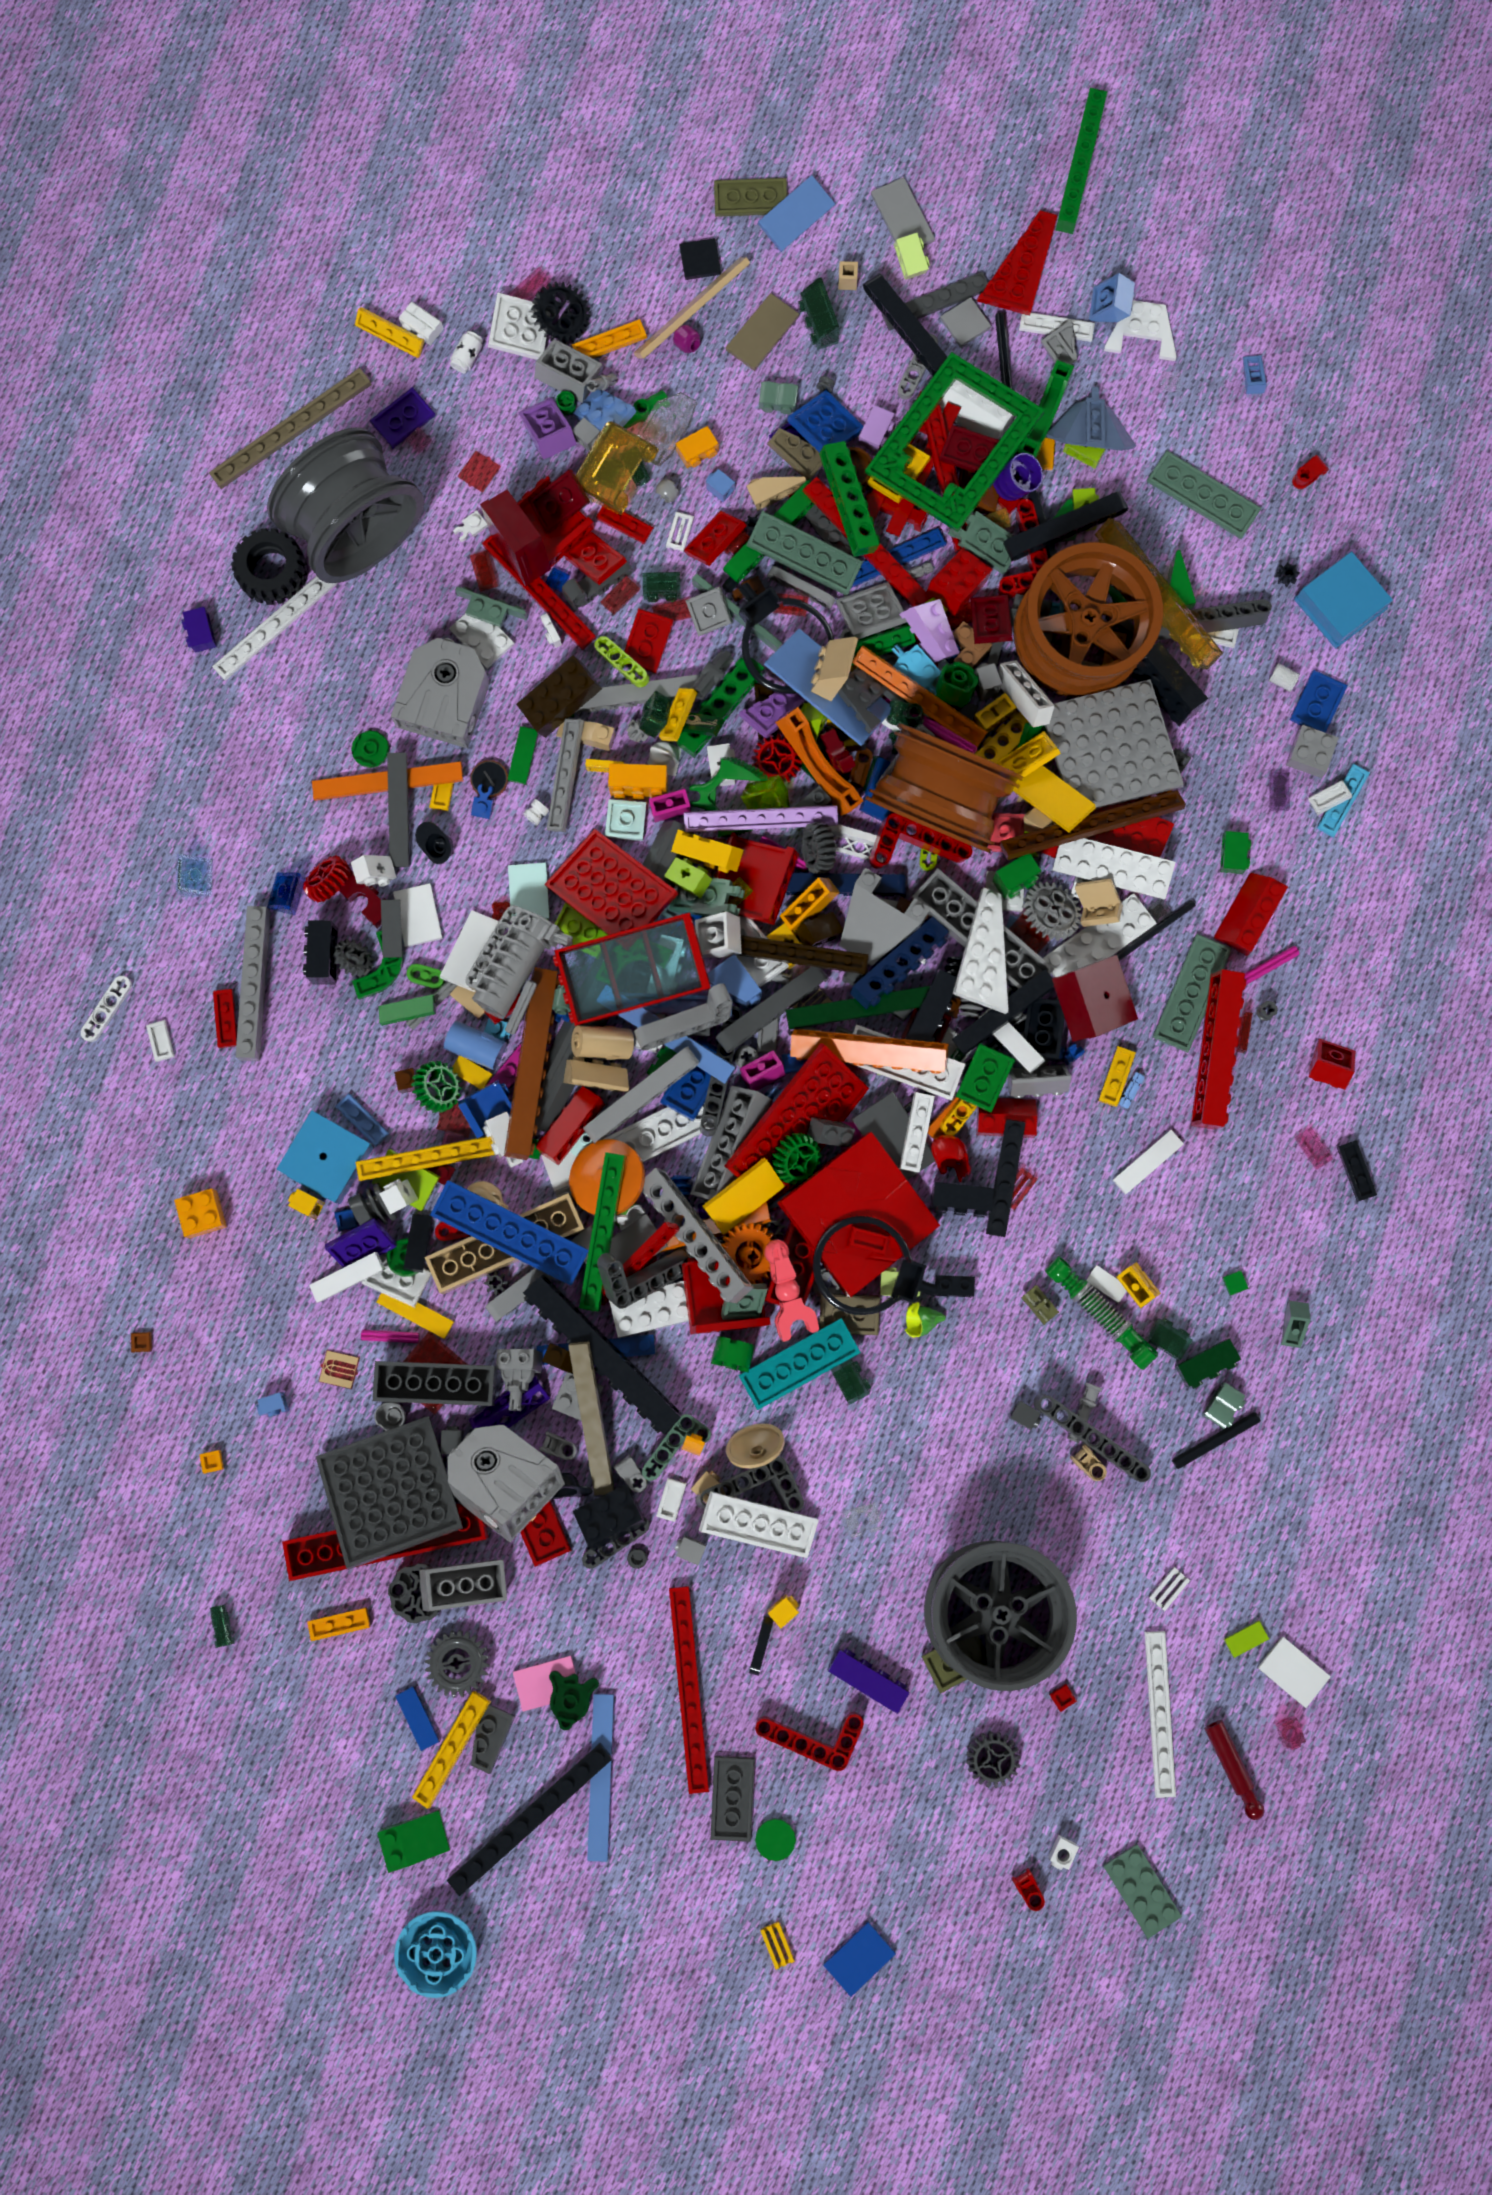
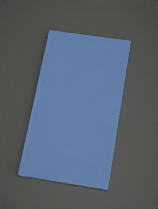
M801 629L796 630L765 661L764 665L856 743L862 746L879 725L869 734L865 730L866 726L862 720L858 721L855 717L856 712L854 709L848 707L838 693L832 701H829L811 692L813 685L811 679L816 672L814 670L816 662L820 659L818 653L821 646ZM880 697L867 710L881 720V724L893 712L894 708Z

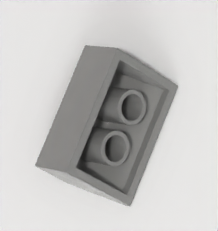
M553 339L536 361L534 378L561 392H571L576 400L583 403L590 393L587 386L591 384H587V382L598 376L602 363Z
M1065 1064L1039 1066L1031 1074L1024 1067L1011 1068L1007 1077L1008 1092L1014 1098H1023L1025 1095L1040 1097L1052 1093V1095H1062L1063 1092H1069L1071 1074Z

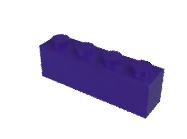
M847 1648L844 1651L839 1649L827 1669L828 1672L898 1714L910 1693L906 1689L907 1685L900 1680H897L895 1683L889 1679L890 1675L881 1669L877 1672L872 1668L873 1664L869 1661L856 1659L854 1657L856 1654Z

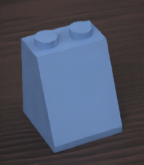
M735 954L707 973L711 987L717 984H725L730 997H733V1002L747 1009L749 1007L754 1008L761 1003L762 990Z

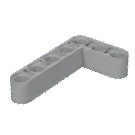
M717 984L711 987L708 991L707 1003L637 1028L634 1033L641 1050H649L726 1022L731 1015L732 1000L725 984Z

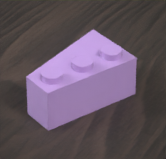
M940 599L914 606L899 614L902 619L905 618L911 627L909 630L912 634H916L920 640V647L933 663L959 654Z

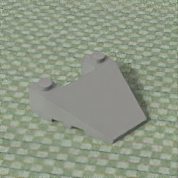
M865 867L854 885L839 946L846 951L869 954L868 965L873 966L918 930L929 915L931 908L914 898L903 914L873 895L880 885L882 877Z

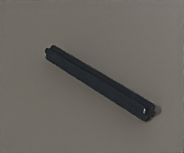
M1004 312L996 313L995 321L1002 384L1013 390L1006 315Z
M1253 1412L1235 1422L1229 1428L1221 1430L1172 1459L1174 1466L1180 1469L1255 1426L1261 1421L1259 1415Z

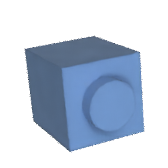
M717 469L715 473L712 472L707 477L706 489L724 503L735 490V482L721 470Z

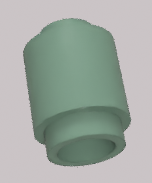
M558 985L557 989H555L552 1009L560 1015H566L567 1012L571 1011L569 1004L566 1005L563 993H566L564 985Z

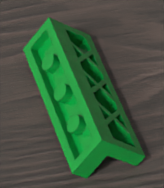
M906 622L858 639L854 657L862 646L880 656L891 652L893 647L896 649L895 646L897 644L900 648L916 643L914 633H911L909 630L911 627Z

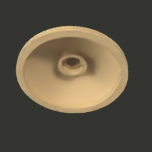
M771 1424L747 1426L735 1433L728 1441L726 1446L727 1457L733 1465L741 1468L753 1469L765 1466L776 1459L783 1450L785 1444L783 1433L779 1428Z

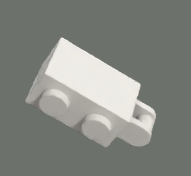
M507 1112L486 1120L483 1127L487 1138L491 1137L493 1142L491 1148L494 1154H498L500 1158L504 1156L510 1118ZM505 1157L510 1168L523 1163L522 1159Z

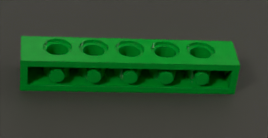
M845 441L826 444L821 449L819 455L853 557L874 553L880 545V538L875 532L874 520L869 514L868 502L864 499L862 493V485L858 482L856 467L851 461L850 449L847 448Z
M742 657L736 662V668L732 673L728 672L725 675L722 685L720 687L717 686L712 691V697L701 704L698 714L722 717L726 721L754 687L757 681L748 671ZM751 657L756 670L763 676L765 667ZM740 674L747 675V678L745 680H741L738 678V676ZM729 688H733L736 690V692L733 694H728L726 690ZM718 702L724 704L722 708H716L714 705ZM682 731L676 743L681 749L695 758L712 736L700 734L698 737H693L691 733Z

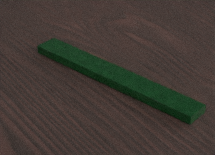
M930 986L895 991L888 995L884 994L881 997V1001L875 1007L871 1005L867 1010L855 998L785 1010L788 1029L917 1009L921 1006Z

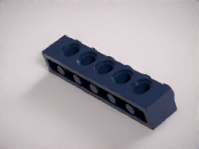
M932 916L853 985L850 994L866 1010L871 1005L875 1007L881 1001V997L884 994L888 995L893 991L896 983H902L908 977V973L911 970L914 972L920 967L922 960H928L934 954V950L937 947L942 948L948 940L946 938L949 931ZM924 939L930 940L931 943L926 942ZM897 962H902L905 966H901ZM884 974L891 975V978L886 977ZM871 986H877L878 989H873Z

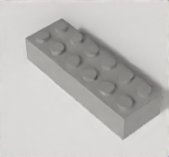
M731 1086L719 1118L717 1131L711 1138L691 1195L708 1202L737 1179L724 1165L768 1111L773 1099L758 1091Z

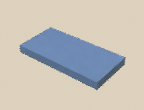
M811 175L759 220L757 224L782 252L833 208L835 203Z

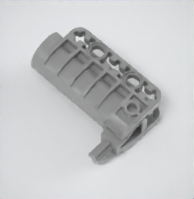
M514 905L508 907L466 976V985L476 991L472 999L487 1013L504 1019L545 948L550 950L551 946L556 948L557 944L566 947L573 944V937L564 934L557 925L552 924L538 914ZM508 928L507 934L501 936L503 929ZM488 960V966L485 968H481L484 961Z

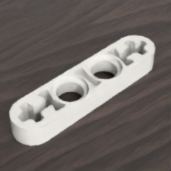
M118 976L114 979L81 1029V1036L84 1040L95 1042L101 1036L132 988V983L127 977ZM125 981L126 988L119 990L120 986L118 983ZM113 990H119V993H121L122 995L119 996L118 994L114 993ZM111 996L117 998L114 1006L107 1004V1000ZM104 1012L106 1019L103 1022H98L97 1015ZM94 1022L95 1024L99 1025L100 1028H94V1025H92L91 1023ZM93 1029L94 1036L88 1037L87 1030Z

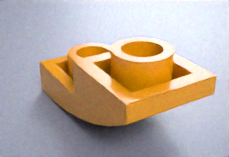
M694 1433L691 1436L687 1435L681 1449L700 1456L705 1442L702 1441L703 1437Z

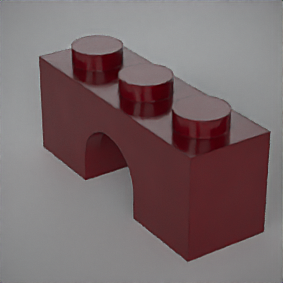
M351 870L348 881L345 882V886L339 892L350 903L357 897H367L368 904L361 913L378 929L382 925L381 899L377 896L379 892L372 885L368 887L365 884H357L354 872Z

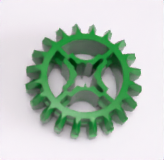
M430 1061L427 1064L421 1065L415 1071L416 1075L412 1077L415 1082L411 1086L415 1088L412 1093L417 1095L416 1101L420 1100V1107L425 1106L426 1111L432 1110V1113H443L446 1110L452 1109L458 1103L457 1099L461 1097L458 1092L462 1088L458 1086L461 1081L456 1079L458 1073L452 1072L454 1067L448 1068V1064H442L441 1061ZM431 1073L429 1082H427L428 1075ZM444 1092H446V1096H445L444 1100L442 1101V1097L444 1096Z
M792 1133L791 1136H785V1141L780 1140V1146L775 1147L777 1151L772 1154L775 1159L771 1162L774 1165V1171L783 1182L791 1185H801L803 1181H806L809 1176L813 1175L814 1171H818L817 1165L821 1164L818 1159L822 1157L819 1152L821 1148L818 1146V1142L814 1141L808 1134Z

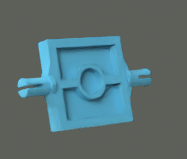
M898 644L895 646L896 649L893 647L891 650L898 657L897 662L893 666L931 693H933L931 691L933 690L937 694L932 684L941 674V671L919 645L916 644L910 651L905 653Z

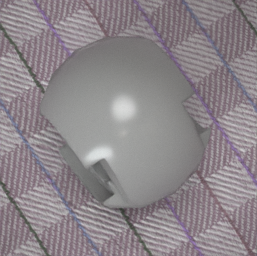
M669 479L661 480L656 486V493L661 496L660 499H665L664 502L666 503L673 502L679 495V488L677 489L674 486L675 483Z
M749 1045L739 1047L734 1055V1060L740 1068L759 1058L757 1050ZM744 1053H748V1056H752L749 1058L748 1062H746L745 1059H741L742 1057H744Z

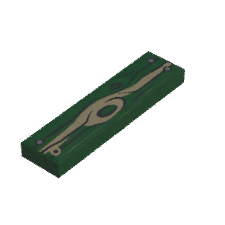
M664 708L656 723L659 728L663 727L670 709ZM690 712L682 731L716 737L725 721L722 717Z

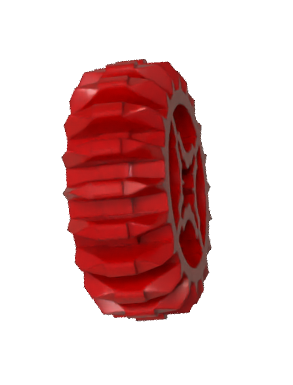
M778 734L777 740H775L774 736L770 735V741L763 738L764 745L759 742L757 743L760 750H753L757 756H752L751 759L757 762L753 763L752 766L760 769V772L763 771V774L768 776V781H765L766 784H769L772 780L773 786H776L779 780L782 786L784 785V779L788 783L791 782L790 775L794 778L797 777L794 770L800 772L801 768L796 765H801L803 762L797 759L800 757L786 737L781 740V735ZM777 746L787 748L791 754L779 753ZM771 748V755L762 761L765 752ZM775 752L779 759H781L780 763H778L779 768L777 764L773 761L776 757ZM792 760L790 767L783 772V765ZM763 766L774 767L777 774L768 773L763 769Z
M330 856L309 872V876L306 877V881L303 884V890L314 902H324L345 886V882L348 881V877L351 874V868L340 856Z

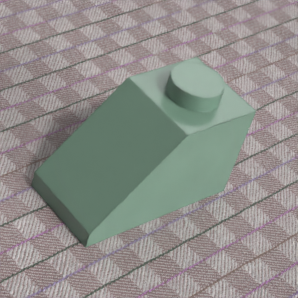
M1289 1300L1284 1315L1281 1345L1301 1348L1311 1320L1309 1303Z

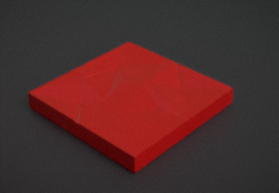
M872 1131L863 1135L778 1202V1205L813 1252H815L822 1235L832 1225L853 1216H869L889 1224L903 1237L909 1250L940 1226ZM854 1223L839 1229L830 1237L823 1249L821 1263L846 1297H852L901 1258L902 1252L896 1240L886 1230L869 1223ZM851 1226L890 1236L886 1255L847 1246Z

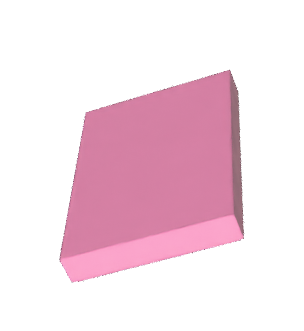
M571 1655L513 1671L523 1712L550 1704L553 1686L549 1675L552 1671L556 1670L564 1677L576 1674Z

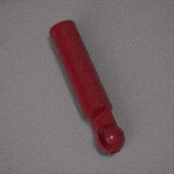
M1223 1720L1207 1725L1204 1728L1235 1794L1241 1796L1245 1804V1814L1252 1820L1261 1819L1265 1812L1264 1805L1256 1799L1253 1792L1255 1786Z

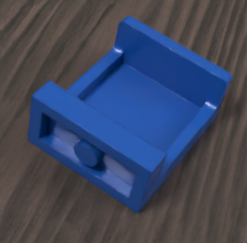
M499 1079L458 1101V1106L477 1139L484 1135L483 1127L486 1120L504 1112H507L510 1117L512 1100L507 1095L510 1091L505 1083H500Z

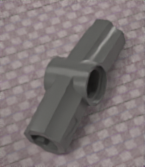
M727 650L720 651L712 662L709 661L705 665L700 677L691 687V689L697 692V699H704L713 686L718 685L725 671L733 663L732 654Z

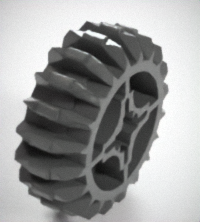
M824 822L807 824L802 833L801 849L803 861L806 863V868L813 874H823L831 871L836 862L835 856L837 854L834 834L828 824Z
M989 1731V1738H986L985 1734L981 1733L983 1740L979 1741L975 1737L974 1740L977 1745L975 1746L971 1743L969 1745L974 1751L966 1752L967 1756L972 1757V1759H967L966 1763L969 1765L973 1764L968 1768V1771H976L972 1777L977 1779L980 1776L978 1780L980 1785L986 1780V1787L988 1788L991 1786V1782H993L995 1788H998L999 1781L1003 1786H1006L1004 1779L1007 1778L1008 1781L1012 1782L1013 1779L1009 1775L1012 1773L1017 1776L1018 1773L1013 1768H1020L1021 1766L1015 1762L1020 1760L1021 1756L1014 1755L1019 1749L1018 1747L1011 1748L1015 1743L1013 1740L1006 1743L1008 1740L1007 1735L1000 1739V1732H997L996 1736L993 1737V1732ZM990 1744H1000L1007 1750L995 1752ZM985 1747L986 1756L981 1762L977 1763L978 1754ZM989 1751H991L995 1758L998 1756L996 1759L997 1769L992 1762L990 1764L988 1762L991 1760ZM1006 1757H1010L1009 1765L1002 1773L1001 1763L1006 1760ZM983 1767L993 1768L997 1776L986 1775L979 1769Z

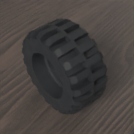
M262 528L261 532L252 531L251 536L247 537L245 535L242 538L243 542L241 544L238 543L235 547L237 553H233L232 559L234 562L231 563L233 575L241 589L249 598H255L256 602L262 604L265 601L267 605H273V601H277L278 604L284 603V598L289 600L293 597L292 594L294 592L297 593L301 590L299 585L305 584L306 579L304 575H307L308 569L305 566L307 562L304 554L293 537H289L286 532L281 531L279 533L278 529L271 528V531H268L267 528ZM276 553L285 557V567L276 577L260 579L254 576V566L262 556Z

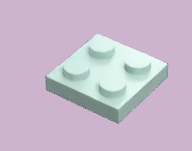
M609 799L605 837L643 841L647 803Z

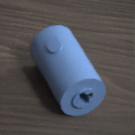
M456 1020L448 1031L444 1042V1049L495 1070L505 1052L507 1042Z

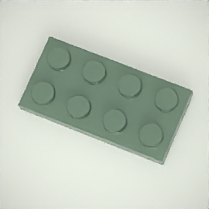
M1137 1843L1103 1865L1147 1939L1182 1917Z

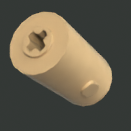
M577 1025L572 1033L571 1047L575 1057L627 1060L632 1056L634 1037L632 1030L629 1028Z

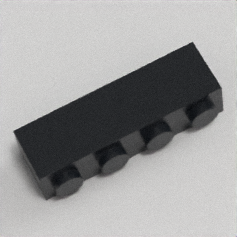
M941 969L937 970L904 1039L927 1042L935 1041L936 1037L933 1035L936 1029H941L944 1023L942 1017L945 1012H949L953 1004L950 1000L953 996L957 977Z

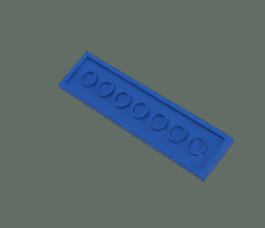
M447 1180L430 1216L572 1286L589 1252L588 1249Z

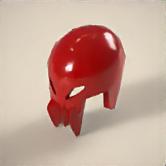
M941 1135L933 1140L931 1152L940 1173H947V1167L955 1168L958 1180L962 1182L963 1177L969 1176L971 1172L966 1145L961 1139L951 1135Z

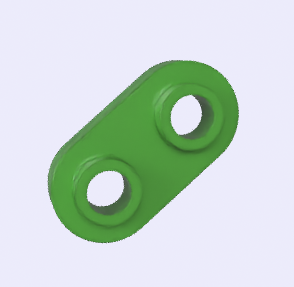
M412 964L407 969V978L414 984L439 989L445 983V980L440 978L441 971L420 964ZM416 971L420 972V976L418 978L414 977V973ZM435 976L439 977L436 983L432 982V978Z

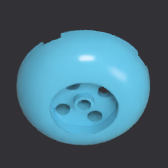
M430 1911L412 1919L401 1931L394 1951L395 1966L399 1977L409 1986L410 1990L429 1998L445 1997L461 1988L470 1978L477 1959V1947L472 1931L462 1919L445 1911ZM424 1937L432 1938V1943L426 1944ZM450 1938L453 1941L452 1945L447 1946L444 1943V1939ZM435 1948L439 1949L441 1954H436L434 1952ZM425 1957L431 1962L428 1966H425L422 1962V1959ZM444 1959L450 1960L451 1965L449 1967L443 1965Z

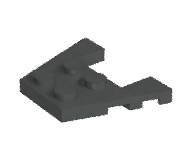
M859 667L849 674L848 679L838 691L846 705L854 709L856 712L855 717L858 721L862 720L865 724V730L869 734L881 722V720L867 710L883 695L898 707L906 701Z

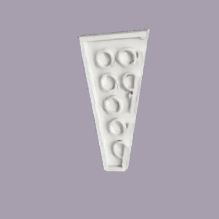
M983 888L979 895L953 994L1006 1014L1008 1013L1002 896L1000 893Z

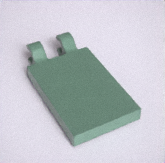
M977 511L966 520L965 523L968 525L965 531L961 528L956 532L950 528L948 535L960 540L957 545L962 548L964 547L999 573L1005 574L1012 561L1003 543L1012 537V534Z
M712 878L711 883L700 899L675 885L674 889L678 892V895L670 903L669 910L677 913L690 912L692 915L707 917L722 912H729L739 916L740 908H737V905L728 904L730 895L743 898L745 890H741L742 888L739 886H732L733 882L731 880Z

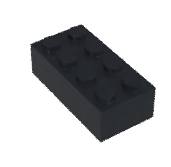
M1160 642L1153 645L1152 649L1133 670L1134 677L1140 682L1151 679L1159 706L1169 714L1171 720L1179 727L1196 715L1209 699Z

